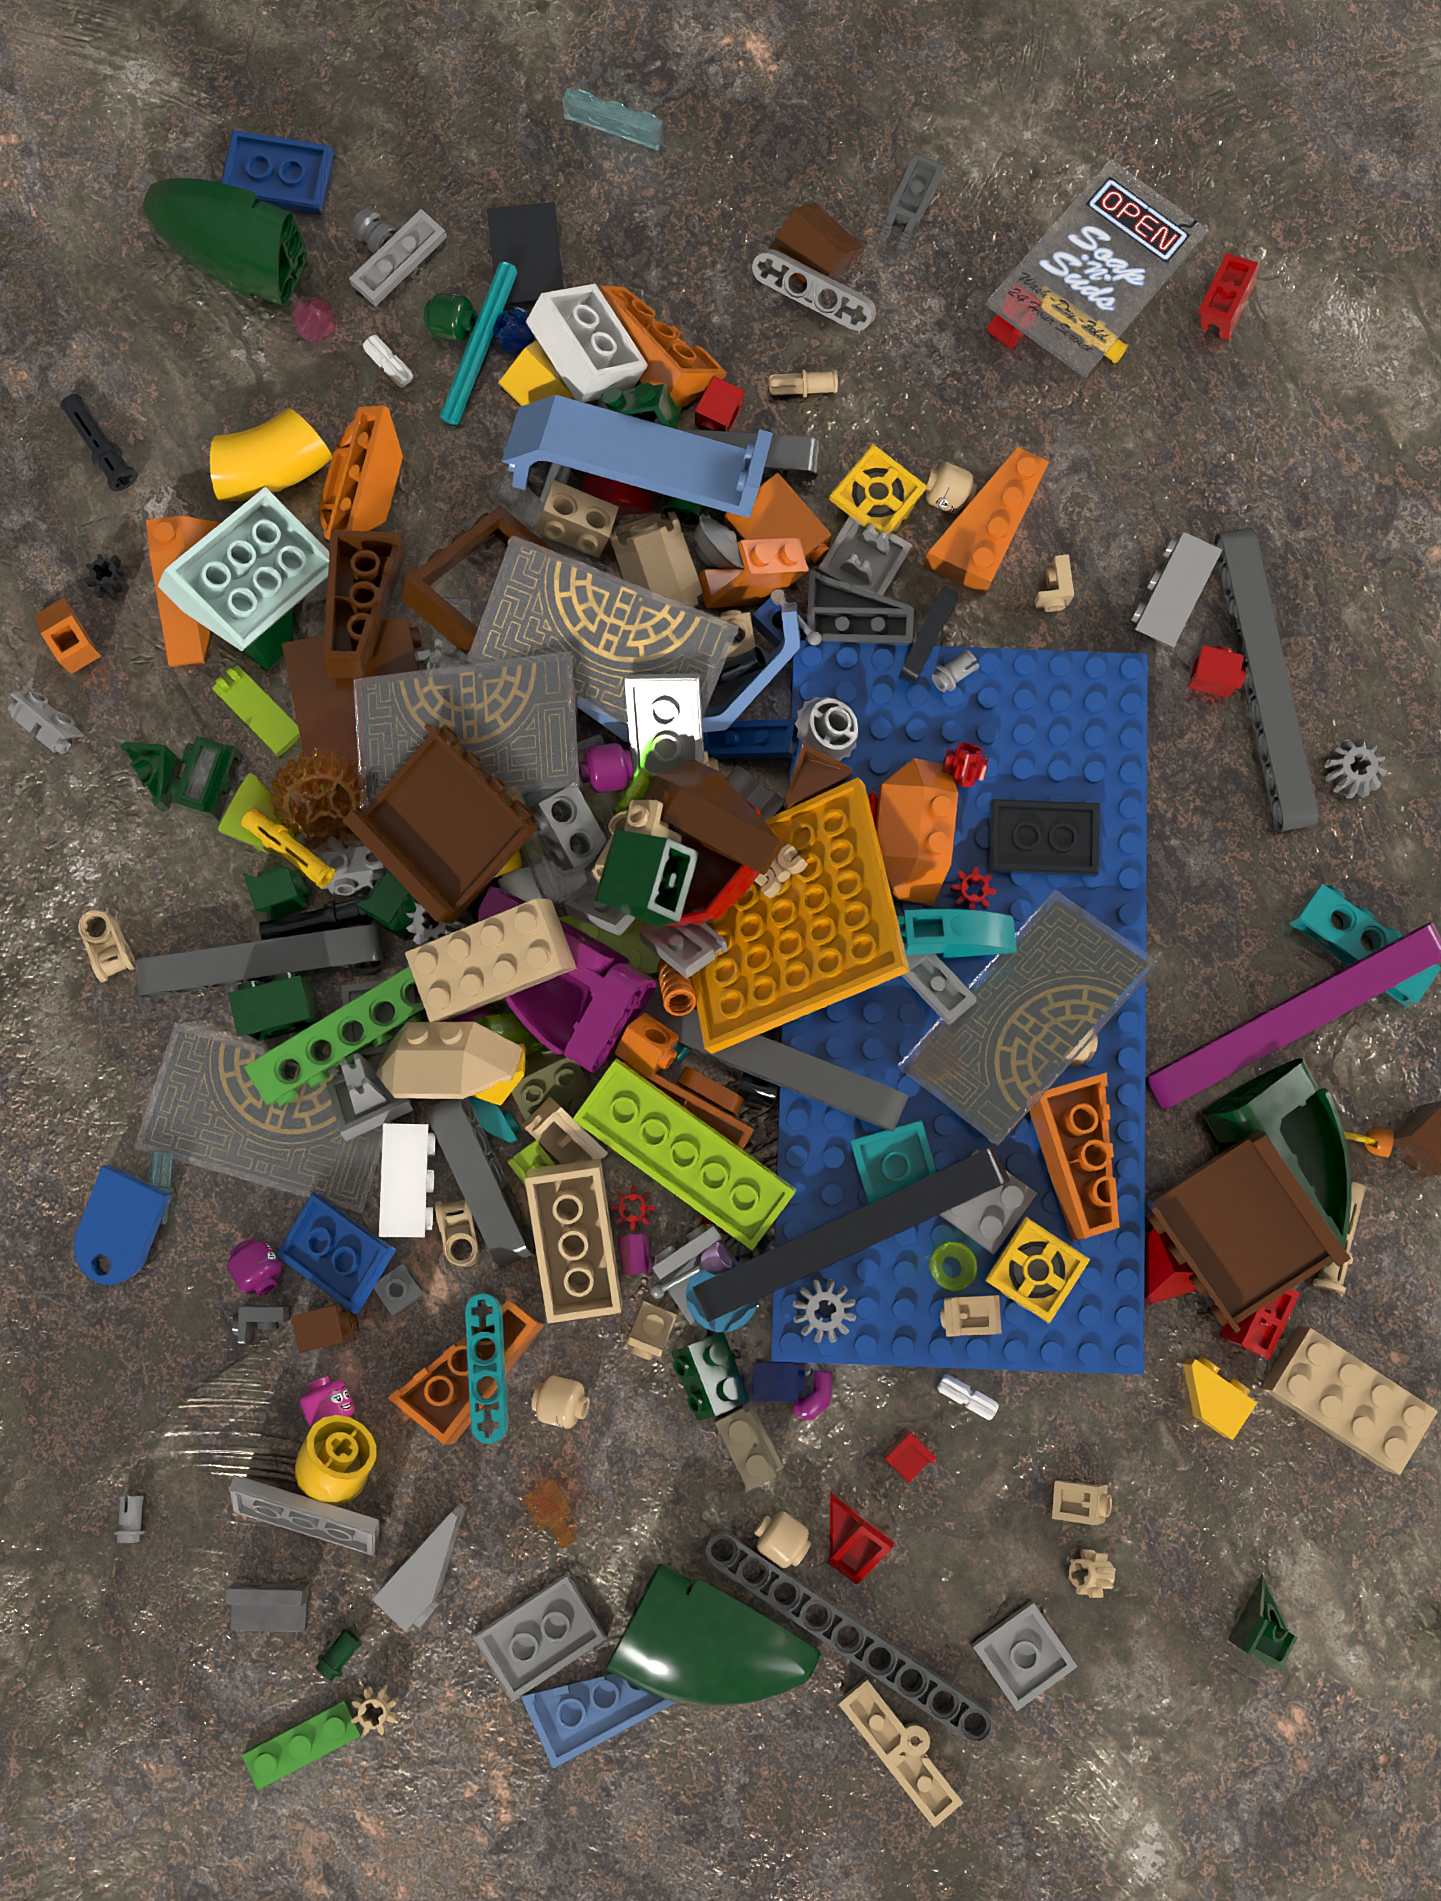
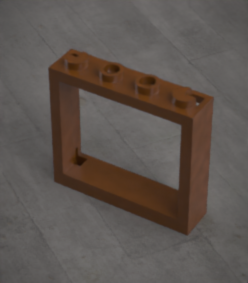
M501 505L490 514L487 512L482 514L474 526L467 532L464 530L460 531L445 549L439 548L434 551L423 566L412 568L404 577L405 585L401 600L484 671L506 667L476 656L484 632L434 591L430 585L494 535L512 550L518 544L570 565Z

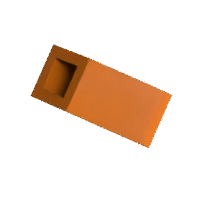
M64 597L34 615L40 634L57 661L70 674L75 673L101 657L98 649Z

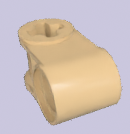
M98 910L88 911L83 914L79 920L78 929L89 954L91 967L101 983L108 980V976L127 968L130 971L134 970L135 958L125 941L118 921L111 915ZM104 919L106 931L101 936L95 937L92 931L93 925L98 920Z
M466 1200L444 1204L442 1201H436V1217L442 1235L446 1258L452 1264L460 1267L474 1265L481 1256V1245L477 1224ZM464 1212V1213H462V1214L449 1216V1215H451V1214H456V1213ZM468 1240L472 1246V1253L467 1259L458 1260L454 1255L455 1245L459 1241Z

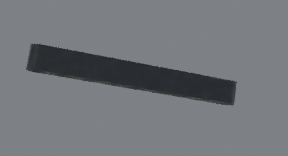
M994 1146L699 1283L692 1287L707 1322H710L1009 1182L1010 1179Z

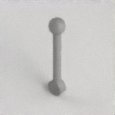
M775 589L771 593V599L774 604L782 606V604L788 603L781 589ZM798 615L799 627L808 636V642L815 646L820 644L822 639L820 633L813 632Z

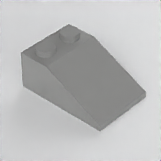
M461 1503L445 1518L372 1599L405 1632L413 1623L419 1628L439 1605L435 1598L442 1589L465 1511V1507Z

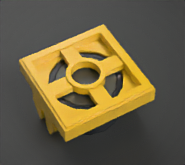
M872 444L830 494L829 500L866 528L871 524L877 532L881 533V531H884L889 536L892 531L896 532L899 529L903 519L906 520L914 504L926 491L927 485L876 445Z
M1024 1217L985 1278V1281L998 1289L1004 1296L1014 1300L1019 1306L1050 1323L1090 1259L1029 1218Z

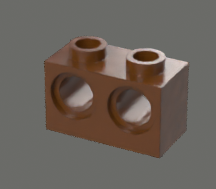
M341 1304L291 1316L299 1353L355 1340L354 1332L359 1331L357 1314L351 1313Z

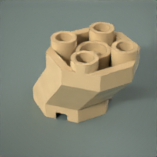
M667 512L669 519H662L660 513H653L621 525L623 533L618 536L615 530L612 531L610 540L626 588L675 608L678 607L680 610L690 609L699 603L697 596L702 594L703 591L675 512Z

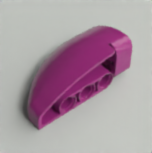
M490 887L479 907V922L527 901L503 889ZM559 919L577 969L509 995L505 999L524 1026L542 1044L558 1055L563 1054L590 1072L595 1073L617 1049L627 1026L641 1015L656 989L657 981L630 965L629 959Z

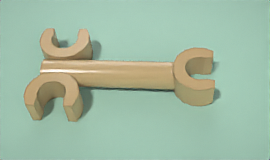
M790 843L781 848L765 876L759 874L754 880L760 886L768 881L761 891L769 898L778 894L782 882L789 879L790 873L798 874L808 864L800 855L791 861L798 851Z

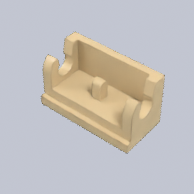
M551 1097L522 1124L561 1164L601 1159L608 1154Z

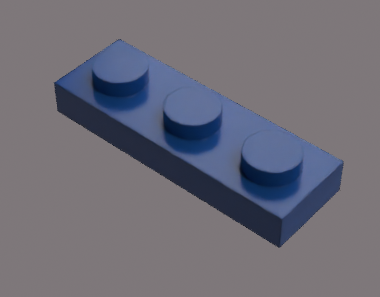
M797 720L734 721L726 730L704 732V750H707L708 758L714 757L715 759L796 758L799 742L797 737L798 729L795 725Z

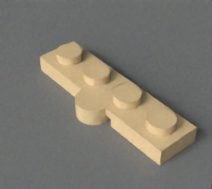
M867 1677L837 1701L838 1705L934 1828L963 1804L962 1799L926 1754L930 1746V1736L926 1728L916 1722L903 1725Z

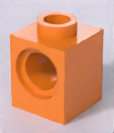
M644 1012L627 1026L614 1054L651 1078L661 1068L667 1070L677 1056L674 1048L680 1036Z

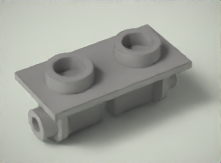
M29 690L12 692L10 694L16 699L8 707V711L11 712V718L30 733L34 732L38 725L42 726L36 738L53 753H66L71 746L68 742L69 738L82 737L84 735L74 726L75 723L69 716L57 712L47 704L48 699L41 693Z

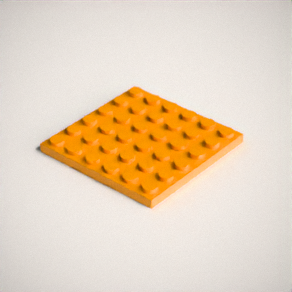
M858 777L764 820L784 843L781 848L790 843L797 849L798 853L791 861L800 855L808 863L806 868L798 874L790 873L789 879L782 882L780 891L772 898H769L761 891L768 881L762 886L754 881L745 891L744 896L717 920L712 919L704 922L726 940L728 948L724 953L720 951L715 954L713 961L691 976L704 1049L711 1054L910 972L865 784Z

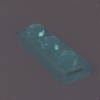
M567 88L563 97L564 117L566 119L659 150L663 141L662 120L648 112L639 113L628 109L619 102H608L596 98L587 91H576Z

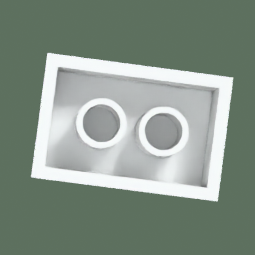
M596 284L541 293L526 320L529 328L576 401L585 403L598 400L603 393L614 387L620 388L621 391L633 389L648 366Z
M383 1123L379 1237H425V1230H432L433 1207H426V1193H433L434 1170H427V1156L435 1155V1133H428V1124Z

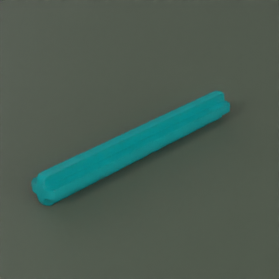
M502 261L497 267L441 410L440 417L449 424L457 425L461 419L513 286L517 270L510 263Z

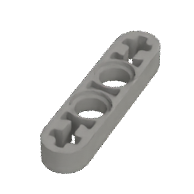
M765 250L756 256L753 261L752 270L758 281L855 331L863 330L875 319L876 308L868 297L777 250ZM771 259L774 269L781 272L788 267L789 270L784 276L777 271L767 274L765 272L766 266L762 262ZM794 273H801L807 279L805 291H797L793 288L791 277ZM823 289H832L836 293L838 300L834 307L826 306L822 302L821 292ZM846 298H848L849 302L845 306L851 309H856L859 305L864 308L863 314L867 318L863 317L860 321H857L854 311L846 308L840 313L839 310L844 305Z

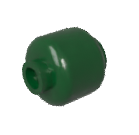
M436 294L432 300L427 302L424 309V323L429 328L431 334L438 339L457 342L464 341L470 335V332L473 331L478 318L476 310H473L471 301L463 295Z

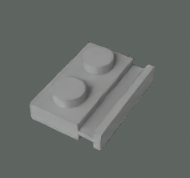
M690 923L685 926L661 927L649 924L639 931L641 942L686 979L713 961L715 954L720 951L724 953L728 950L726 940L705 923L702 925Z

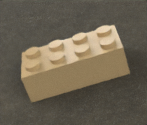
M544 898L533 899L405 952L430 1022L450 1020L577 969L552 899Z
M601 1159L528 1169L525 1176V1184L547 1324L621 1313L622 1295Z
M1298 1326L1261 1386L1262 1390L1385 1471L1398 1475L1402 1473L1438 1412L1309 1327Z

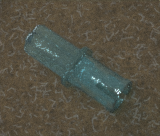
M153 1151L150 1159L148 1184L170 1194L174 1187H170L173 1154L168 1151ZM168 1204L160 1222L162 1225L167 1224Z

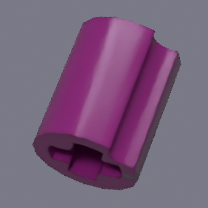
M649 1234L618 1237L622 1275L653 1272Z

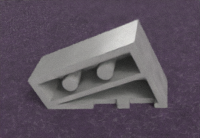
M1186 532L1180 533L1176 538L1172 536L1163 553V556L1167 558L1161 571L1156 569L1148 583L1147 588L1151 590L1146 603L1139 602L1131 618V621L1136 622L1133 630L1164 645L1174 647L1222 549Z

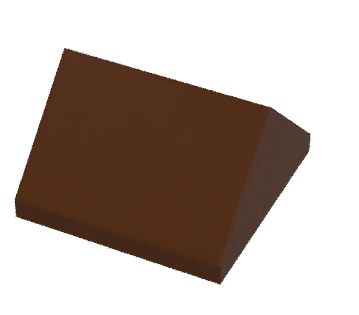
M817 203L794 208L769 249L777 250L833 280L864 251V247ZM794 273L807 286L805 276L801 273Z
M1441 1101L1421 1105L1394 1133L1393 1146L1424 1177L1441 1176Z

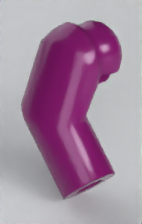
M815 1371L813 1392L805 1399L797 1398L793 1403L792 1410L797 1418H803L805 1421L813 1420L830 1405L833 1372Z

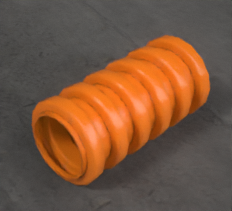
M661 959L657 965V973L664 1008L671 1015H686L696 1006L692 977L690 976L686 979L671 965Z

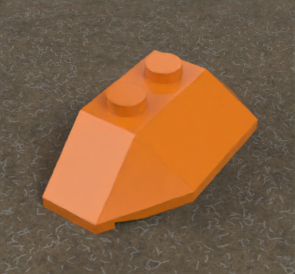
M384 405L358 407L354 414L355 419L346 427L335 445L318 508L320 522L324 529L323 534L328 540H330L331 530L370 531L387 520L403 454L389 408Z
M913 758L879 787L875 829L888 883L898 901L927 906L934 905L951 866L958 790L952 775L943 772V763Z

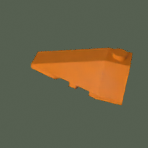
M600 285V292L648 364L640 377L641 383L649 382L652 385L665 384L676 406L686 407L705 393L713 376L722 380L725 378L727 372L706 350L698 344L691 348L679 338L682 333L674 325L668 326L654 319L656 312L628 289L622 286Z
M183 515L146 520L149 555L168 665L170 667L205 663L212 631L185 614L158 587L164 570L221 522Z

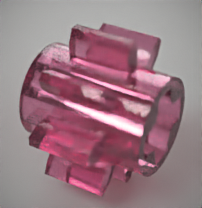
M312 297L310 300H307L306 304L299 301L292 314L295 317L293 323L297 325L296 331L298 334L311 342H318L324 336L330 339L337 326L334 322L336 318L333 315L334 309L320 298Z

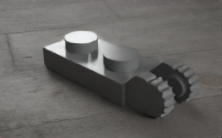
M916 152L913 154L889 205L887 218L880 231L879 240L886 242L891 236L895 221H901L907 225L900 235L898 248L906 250L915 228L918 229L946 165Z

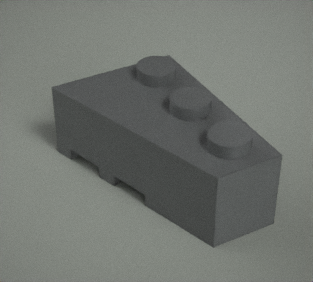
M809 570L807 625L813 632L820 633L822 637L821 642L914 645L917 636L918 615L915 607Z

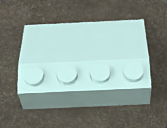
M264 487L164 570L158 587L185 614L243 651L328 577L329 551Z

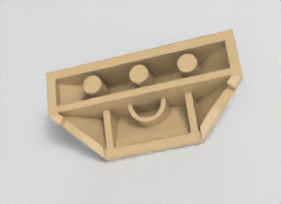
M407 1022L387 1045L376 1076L394 1098L464 1099L489 1089L499 1081L504 1083L512 1080L522 1049L516 1043L476 1022Z

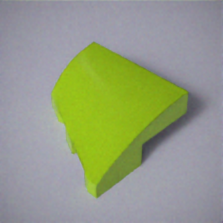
M249 773L231 801L218 827V831L252 845L260 851L287 861L277 852L268 851L262 846V841L241 826L242 818L246 812L255 808L274 824H281L287 828L288 835L297 842L303 831L256 775Z

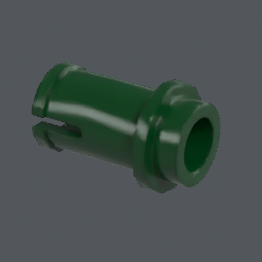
M343 1628L342 1633L325 1655L317 1657L319 1662L315 1668L330 1681H333L336 1676H342V1668L358 1647L363 1644L355 1634Z

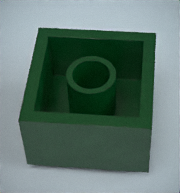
M295 972L278 974L273 977L274 982L260 985L259 981L239 984L237 986L238 991L228 993L237 1036L251 1043H257L301 1032L322 1020L314 985L301 975L296 976Z

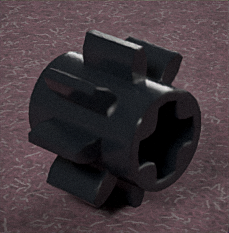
M98 554L97 560L92 564L85 565L89 569L90 576L86 577L84 582L89 587H95L94 593L98 598L101 599L106 593L117 599L119 592L123 589H129V586L125 583V577L129 576L131 572L126 566H120L121 560L116 555H113L109 560Z
M744 1072L738 1095L747 1098L745 1107L761 1111L764 1102L773 1104L778 1085Z

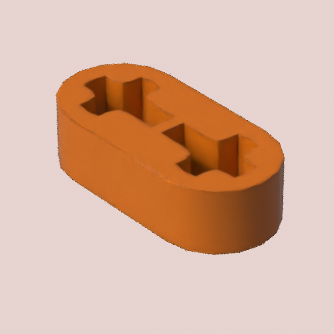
M685 1066L677 1080V1083L735 1116L745 1101L744 1098L687 1066Z

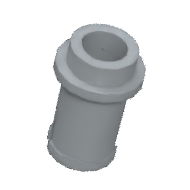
M964 650L945 666L938 665L935 668V673L932 674L935 686L942 692L946 690L953 691L956 688V683L979 669L977 662L971 664L977 660L970 651Z
M119 1496L118 1530L114 1531V1535H117V1543H139L140 1536L145 1534V1531L141 1530L144 1496Z

